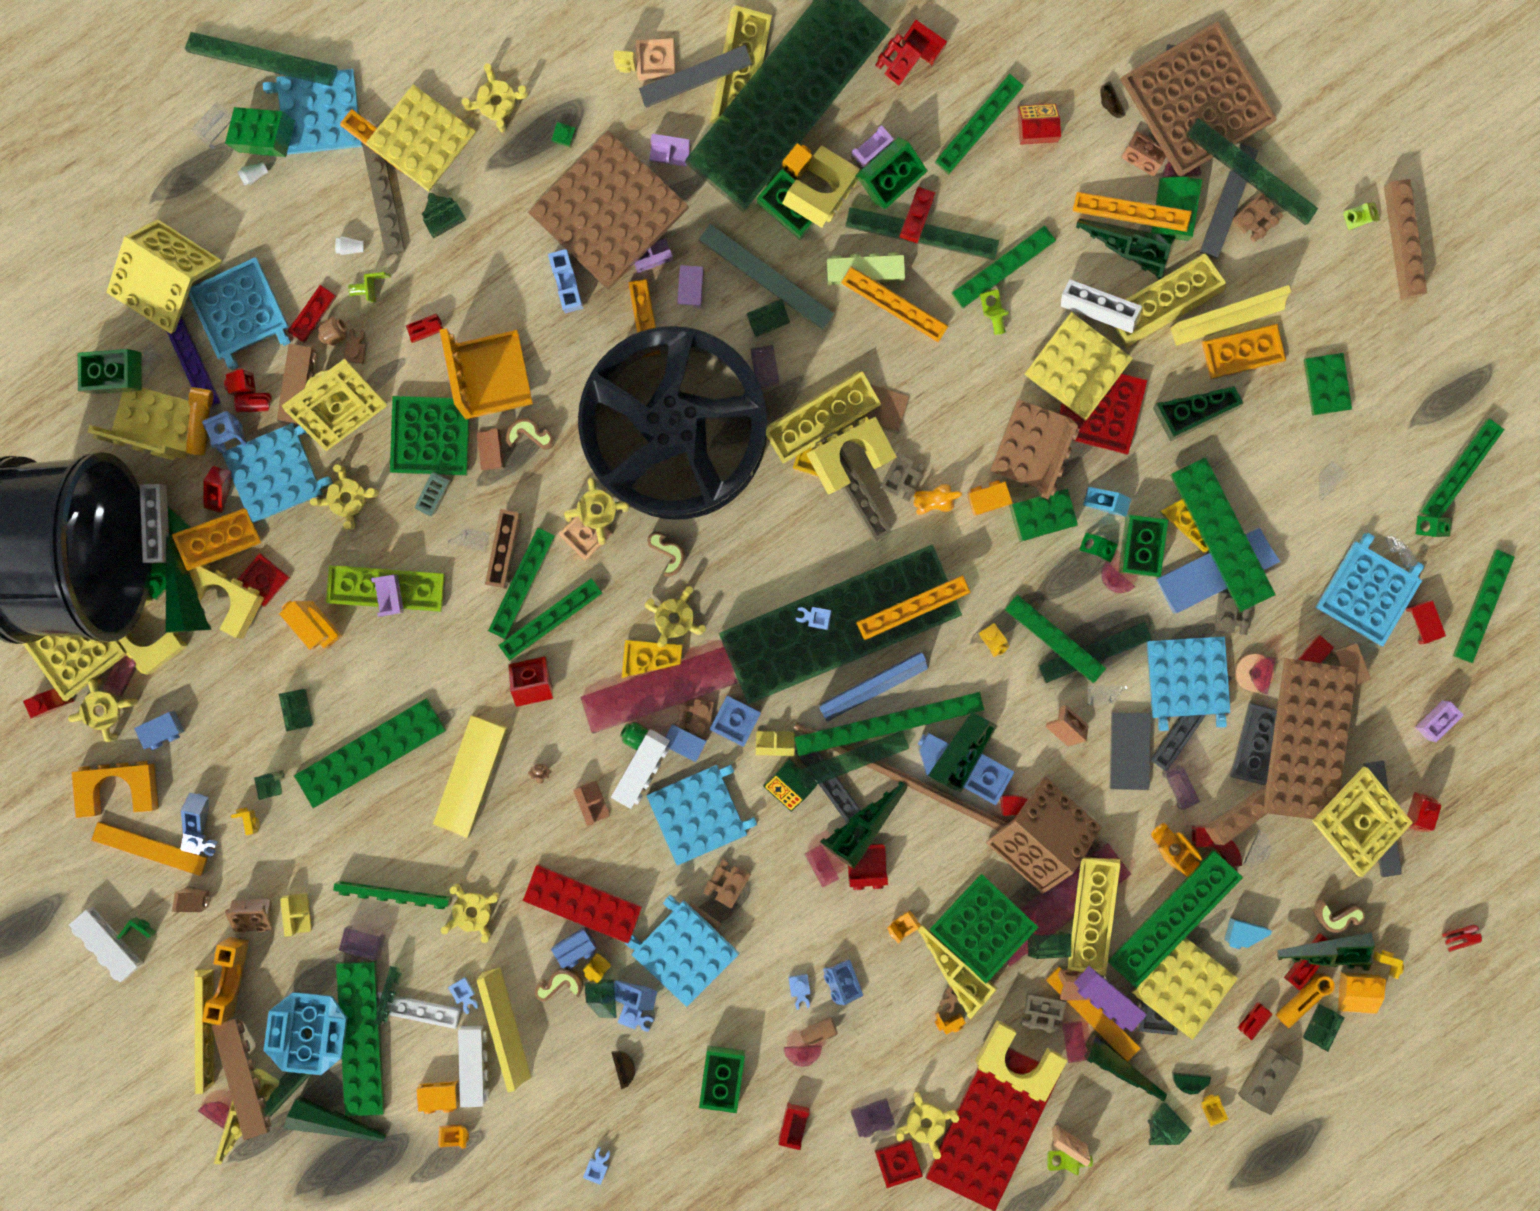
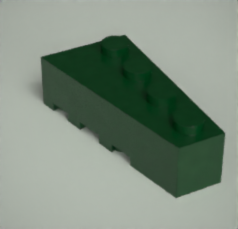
M1235 386L1181 399H1172L1167 402H1158L1153 409L1171 442L1239 409L1243 405V401Z
M971 712L928 776L961 793L998 725Z

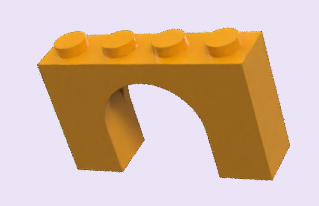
M290 600L281 607L283 610L279 615L309 650H314L319 645L323 649L329 648L342 637L341 633L313 601L295 600L292 602Z
M148 760L136 761V765L130 766L128 762L116 763L117 767H110L109 764L97 765V769H90V766L78 767L77 771L71 772L75 817H92L102 814L100 788L103 782L110 776L120 777L128 783L132 794L133 813L159 809L155 763L148 764Z
M229 937L217 944L213 964L222 966L221 977L214 996L205 1003L202 1022L222 1025L234 1016L249 940Z

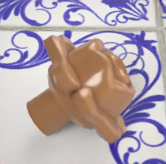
M535 764L530 768L528 775L531 776V779H536V783L541 784L544 782V778H549V774L552 771L544 764Z

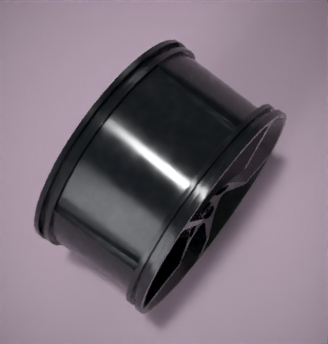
M664 326L651 328L627 337L616 344L599 360L588 377L581 395L578 412V431L580 443L589 466L595 476L612 494L629 504L630 507L653 517L671 520L692 519L708 515L726 506L739 496L751 482L760 466L766 446V406L755 374L743 357L731 346L701 330L679 326ZM659 350H669L665 375L646 406L631 394L612 383L624 369L642 358V356ZM694 351L705 354L727 366L742 383L745 389L744 395L710 399L680 391L690 352ZM601 403L626 415L648 441V444L635 451L613 471L606 464L597 442V418ZM750 417L752 420L751 435L745 455L730 477L725 481H721L707 455L705 421L707 418ZM686 452L700 487L701 495L686 500H661L648 497L633 490L632 485L653 464Z
M106 452L85 454L77 459L36 462L31 458L23 456H1L0 640L10 644H24L38 641L45 636L86 637L94 641L113 642L125 637L134 628L144 609L152 570V563H143L140 487L130 469L117 456Z

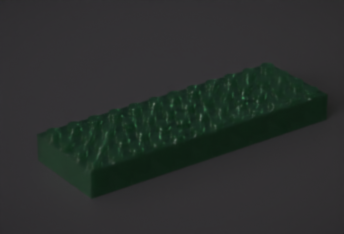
M814 0L689 154L684 163L744 213L782 166L786 156L797 143L799 144L891 29L858 0Z
M933 544L722 631L719 633V636L748 704H751L962 616L957 601L954 600L871 638L863 639L856 622L948 582ZM803 607L811 612L812 607L831 610L829 629L809 627L808 620L804 623L796 621V618L801 619L805 615L803 611H798V608Z

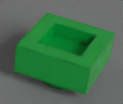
M557 122L551 141L571 147L576 128Z

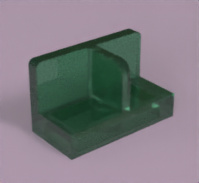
M782 299L746 313L755 337L790 323Z
M306 689L279 694L286 732L313 726Z
M283 770L254 777L259 800L282 794L280 779L284 778Z
M1318 1004L1303 1034V1038L1329 1052L1345 1017L1336 1011Z

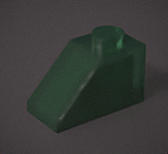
M601 979L598 983L595 981L584 983L586 1003L600 1018H617L614 979Z

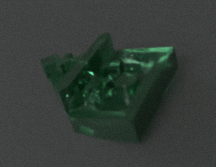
M433 193L428 194V202L425 211L421 215L424 217L423 221L433 238L466 221L458 203L453 201L451 197L445 198L436 196Z
M1162 1103L1151 1116V1120H1147L1150 1126L1149 1145H1180L1192 1131L1167 1103Z

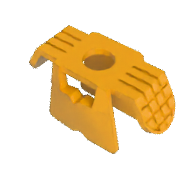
M1166 823L1160 824L1153 830L1151 837L1159 845L1158 850L1164 860L1188 877L1200 864L1193 855L1200 861L1202 860L1199 852L1182 833H1173ZM1172 844H1178L1181 848L1180 853L1176 856L1171 855L1169 852V847Z

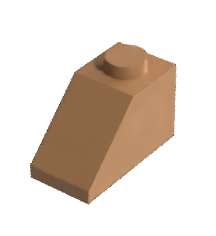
M185 887L175 892L172 912H202L206 910L211 901L209 890Z

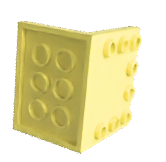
M157 219L124 236L106 293L172 334L176 331L192 283L220 267L222 260Z
M142 388V391L122 392L112 431L89 425L88 433L94 434L93 438L119 446L124 447L125 443L132 445L131 449L143 452L144 449L151 450L150 454L174 461L175 457L186 460L190 413L189 402Z

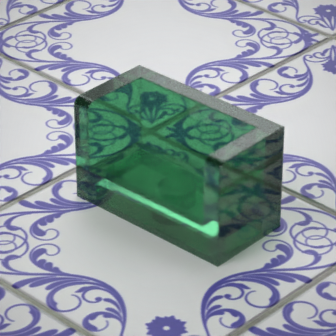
M1064 931L1049 935L1033 933L1028 938V956L1035 959L1071 957V934Z

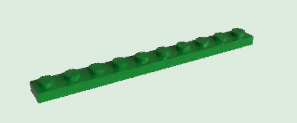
M977 692L794 737L798 756L968 715L971 712L984 711L981 694Z

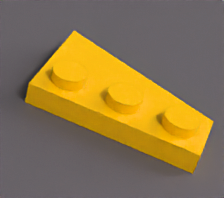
M1182 499L1159 511L1202 552L1208 551Z
M625 640L621 678L681 664L683 645L666 644L664 647H659L655 642Z

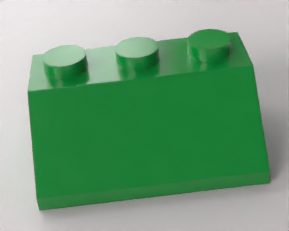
M1166 177L1159 179L1155 205L1191 211L1192 214L1187 232L1152 226L1151 233L1175 237V239L1189 241L1193 237L1202 179L1190 177Z

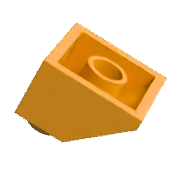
M1340 972L1338 1011L1377 1014L1385 999L1386 979L1375 974Z

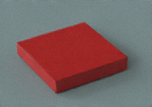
M259 553L237 580L243 583L242 586L247 589L251 587L258 590V595L264 597L261 605L266 607L290 577L262 553Z
M911 1139L875 1150L886 1188L923 1177Z

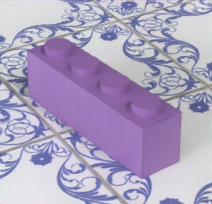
M1090 966L1074 982L1079 988L1077 992L1083 998L1087 999L1089 997L1091 999L1090 1003L1097 1009L1103 1008L1102 1012L1109 1019L1114 1017L1116 1019L1115 1023L1122 1029L1126 1027L1132 1032L1147 1015L1138 1005Z

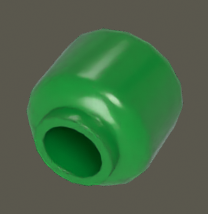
M637 722L627 723L620 733L622 743L634 750H638L648 733V729Z

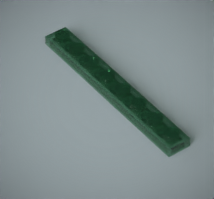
M190 32L185 45V50L188 53L328 86H333L338 72L336 65L195 32Z
M1197 118L1185 136L1304 225L1309 224L1319 209L1201 119Z
M849 207L845 227L905 240L900 238V233L906 219ZM924 224L918 244L995 260L999 240Z

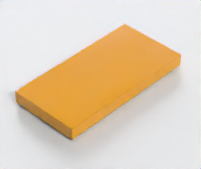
M1278 324L1202 342L1210 379L1286 361Z
M246 508L172 534L187 571L261 544V540Z

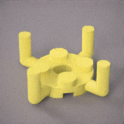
M486 63L484 70L487 74L488 82L479 88L477 101L470 102L468 98H463L462 104L468 111L480 109L483 115L497 121L496 125L500 132H505V119L511 115L516 106V100L527 98L528 92L525 86L521 85L518 87L519 92L514 93L506 82L496 80L493 68L489 63ZM494 96H500L502 98V101L499 105H493L491 103V100Z
M336 464L333 469L335 472H338L339 480L329 486L326 498L310 499V504L317 507L328 505L334 514L346 517L343 527L353 530L355 528L354 516L365 506L366 498L376 497L379 492L373 488L365 491L358 482L347 479L344 466ZM346 492L351 495L349 503L342 501V495Z
M589 478V491L579 500L577 509L565 511L564 517L567 522L572 521L573 517H579L586 527L596 529L598 542L603 545L606 543L604 527L613 522L616 510L622 509L623 512H628L629 504L624 501L614 502L609 494L602 490H597L594 478ZM593 505H600L602 507L601 513L593 514L591 512Z
M686 587L679 599H668L661 603L660 606L655 605L652 598L645 602V608L655 613L656 626L659 632L662 633L657 642L659 647H664L667 644L668 637H679L688 631L702 635L706 631L704 625L698 627L693 624V611L686 603L693 592L692 587ZM671 613L678 615V623H671L669 621Z
M90 679L88 685L91 693L84 698L83 703L80 705L79 713L70 715L68 720L70 722L82 720L89 727L101 730L106 742L118 740V734H111L109 728L119 721L121 708L137 705L138 699L129 698L118 701L112 693L98 690L97 686L102 685V679ZM98 705H101L104 708V714L102 716H99L96 713V707Z
M454 884L450 888V893L456 894L458 899L452 908L453 920L441 928V933L447 934L456 926L466 932L479 930L483 935L481 942L487 943L491 938V933L485 926L491 917L490 904L497 902L500 894L496 892L486 898L478 893H464L459 884ZM468 907L476 908L477 915L475 917L467 914Z
M915 1092L913 1098L916 1106L912 1108L908 1115L907 1125L895 1130L896 1138L898 1141H903L904 1134L910 1133L917 1142L929 1143L933 1157L940 1159L941 1154L936 1140L944 1134L945 1120L951 1119L952 1122L956 1123L959 1121L956 1110L942 1113L938 1107L930 1103H923L920 1093ZM924 1118L931 1120L929 1127L921 1126V1121Z

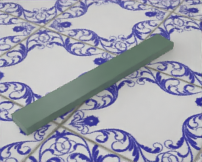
M709 224L699 238L700 242L822 330L834 315L828 308L713 225Z

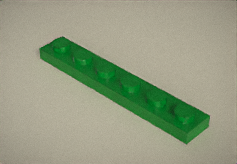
M1009 73L936 159L935 164L950 175L1023 89L1024 85Z
M1043 226L953 291V297L961 308L964 309L979 298L981 293L993 288L1055 243V238L1048 228Z
M1490 418L1486 419L1419 512L1428 517H1442L1505 429Z
M537 527L488 632L503 639L507 638L554 541L555 535Z
M1494 550L1453 657L1468 663L1474 662L1515 556L1500 550Z
M590 578L498 646L508 660H512L598 598L603 592L595 581Z
M1018 595L1004 609L1093 684L1106 670L1102 664Z
M337 881L334 883L333 891L339 892V895L342 896L357 894L358 898L368 899L369 896L377 897L376 900L378 901L393 899L399 904L414 902L415 906L426 907V904L434 905L433 908L435 909L449 907L452 900L451 896Z

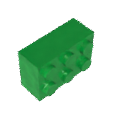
M234 107L225 144L238 153L286 157L295 120L283 111Z
M898 137L855 176L873 202L886 209L926 174L928 170L911 144Z
M782 169L757 197V203L798 240H801L815 223L782 204L788 190L796 181Z
M116 349L77 353L78 391L89 394L142 391V352L131 349Z
M1068 488L1055 492L1053 496L1050 495L1049 499L1039 496L1009 505L1019 542L1078 526Z
M1127 515L1125 517L1118 573L1155 578L1161 577L1168 527L1167 519Z
M707 1045L699 1102L700 1109L737 1114L745 1050Z

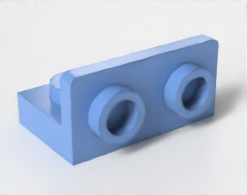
M845 960L833 967L823 969L824 979L831 990V998L837 1005H846L864 996L850 960Z

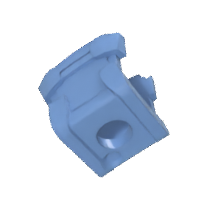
M228 411L202 422L211 440L212 448L216 447L222 454H227L224 442L230 439L237 438L243 446L246 445L247 441L241 422ZM219 424L225 425V431L220 434L217 428Z

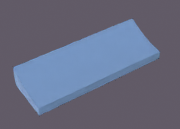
M1261 528L1245 534L1263 570L1280 562ZM1210 553L1156 579L1172 613H1179L1227 589Z
M918 652L819 704L818 706L825 720L828 722L927 670L926 659L923 653Z

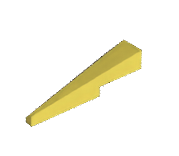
M922 925L917 931L921 934L927 948L933 954L948 984L952 987L958 997V1001L967 1012L968 1018L972 1019L999 988L991 981L985 984L940 939Z
M256 1068L253 1071L255 1078L258 1077L261 1084L259 1093L267 1102L271 1093L278 1087L279 1080L262 1069ZM233 1100L214 1164L221 1165L225 1156L232 1150L239 1137L242 1136Z

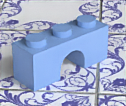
M567 249L549 253L548 257L558 286V294L563 311L566 314L584 309Z

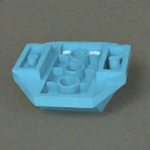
M293 992L269 1010L264 1051L282 1071L322 1075L343 1058L348 1018L333 996ZM306 1028L311 1029V1038L305 1036L304 1031Z

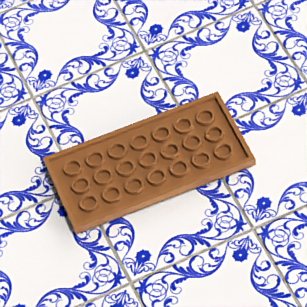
M1284 658L1263 813L1314 819L1340 792L1357 669Z

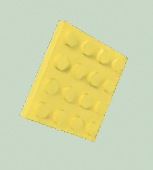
M413 84L368 139L366 145L430 192L473 138L476 131Z
M1071 312L1024 375L1082 419L1087 420L1133 358Z
M45 636L38 641L23 644L63 701H68L86 687L90 679H96L126 655L124 648L117 641H94L86 637Z
M1185 938L1131 993L1193 1040L1238 978Z

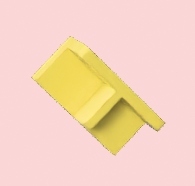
M757 731L756 755L794 756V732Z
M308 894L285 895L280 898L284 936L310 932L312 925Z

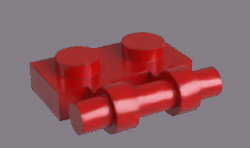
M899 33L896 34L894 39L891 38L888 42L889 46L884 53H880L878 56L879 60L875 64L879 69H882L885 64L888 69L884 74L898 86L902 84L923 55L910 42H907L902 47L900 42L903 36ZM895 50L898 53V55L896 56L894 61H892L890 59V56Z

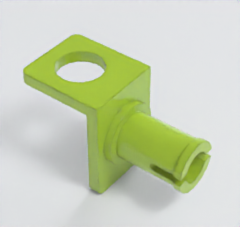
M1374 202L1365 203L1343 212L1348 230L1370 222L1380 221Z
M386 272L364 274V283L348 285V289H352L348 290L349 295L352 297L365 294L366 300L374 303L376 302L374 280L391 278V274Z
M995 289L981 293L980 299L983 314L992 320L994 334L1006 333L1003 316L1008 315L1009 312L1002 308L999 291ZM990 295L996 298L993 306L986 304V298Z
M1062 1150L1047 1152V1169L1049 1171L1066 1169L1074 1175H1079V1168L1086 1167ZM1060 1155V1164L1054 1166L1052 1163L1053 1157ZM1090 1155V1161H1091V1162L1089 1163V1165H1088L1087 1167H1092V1166H1093V1158H1092L1091 1155Z

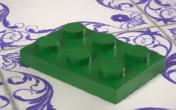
M1344 353L1305 358L1304 366L1312 416L1352 410Z

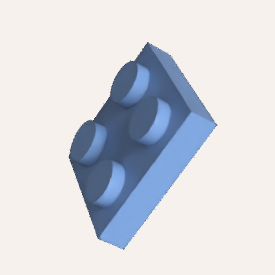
M727 695L710 730L744 747L761 712Z
M982 754L964 788L997 805L1015 772Z

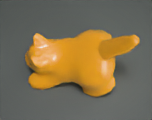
M941 484L932 491H916L913 496L915 498L914 506L918 508L916 513L923 515L935 509L942 512L951 511L954 508L953 499L962 496V492H952L951 486L948 484Z

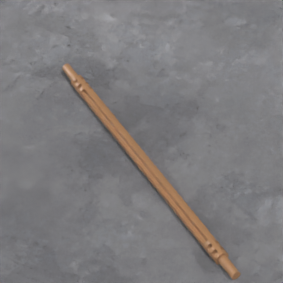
M796 722L793 728L803 734L819 731L817 729L812 730ZM847 744L830 748L897 782L901 781L907 787L999 831L1009 824Z

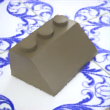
M1267 1046L1238 1095L1260 1111L1272 1115L1301 1066L1270 1046Z

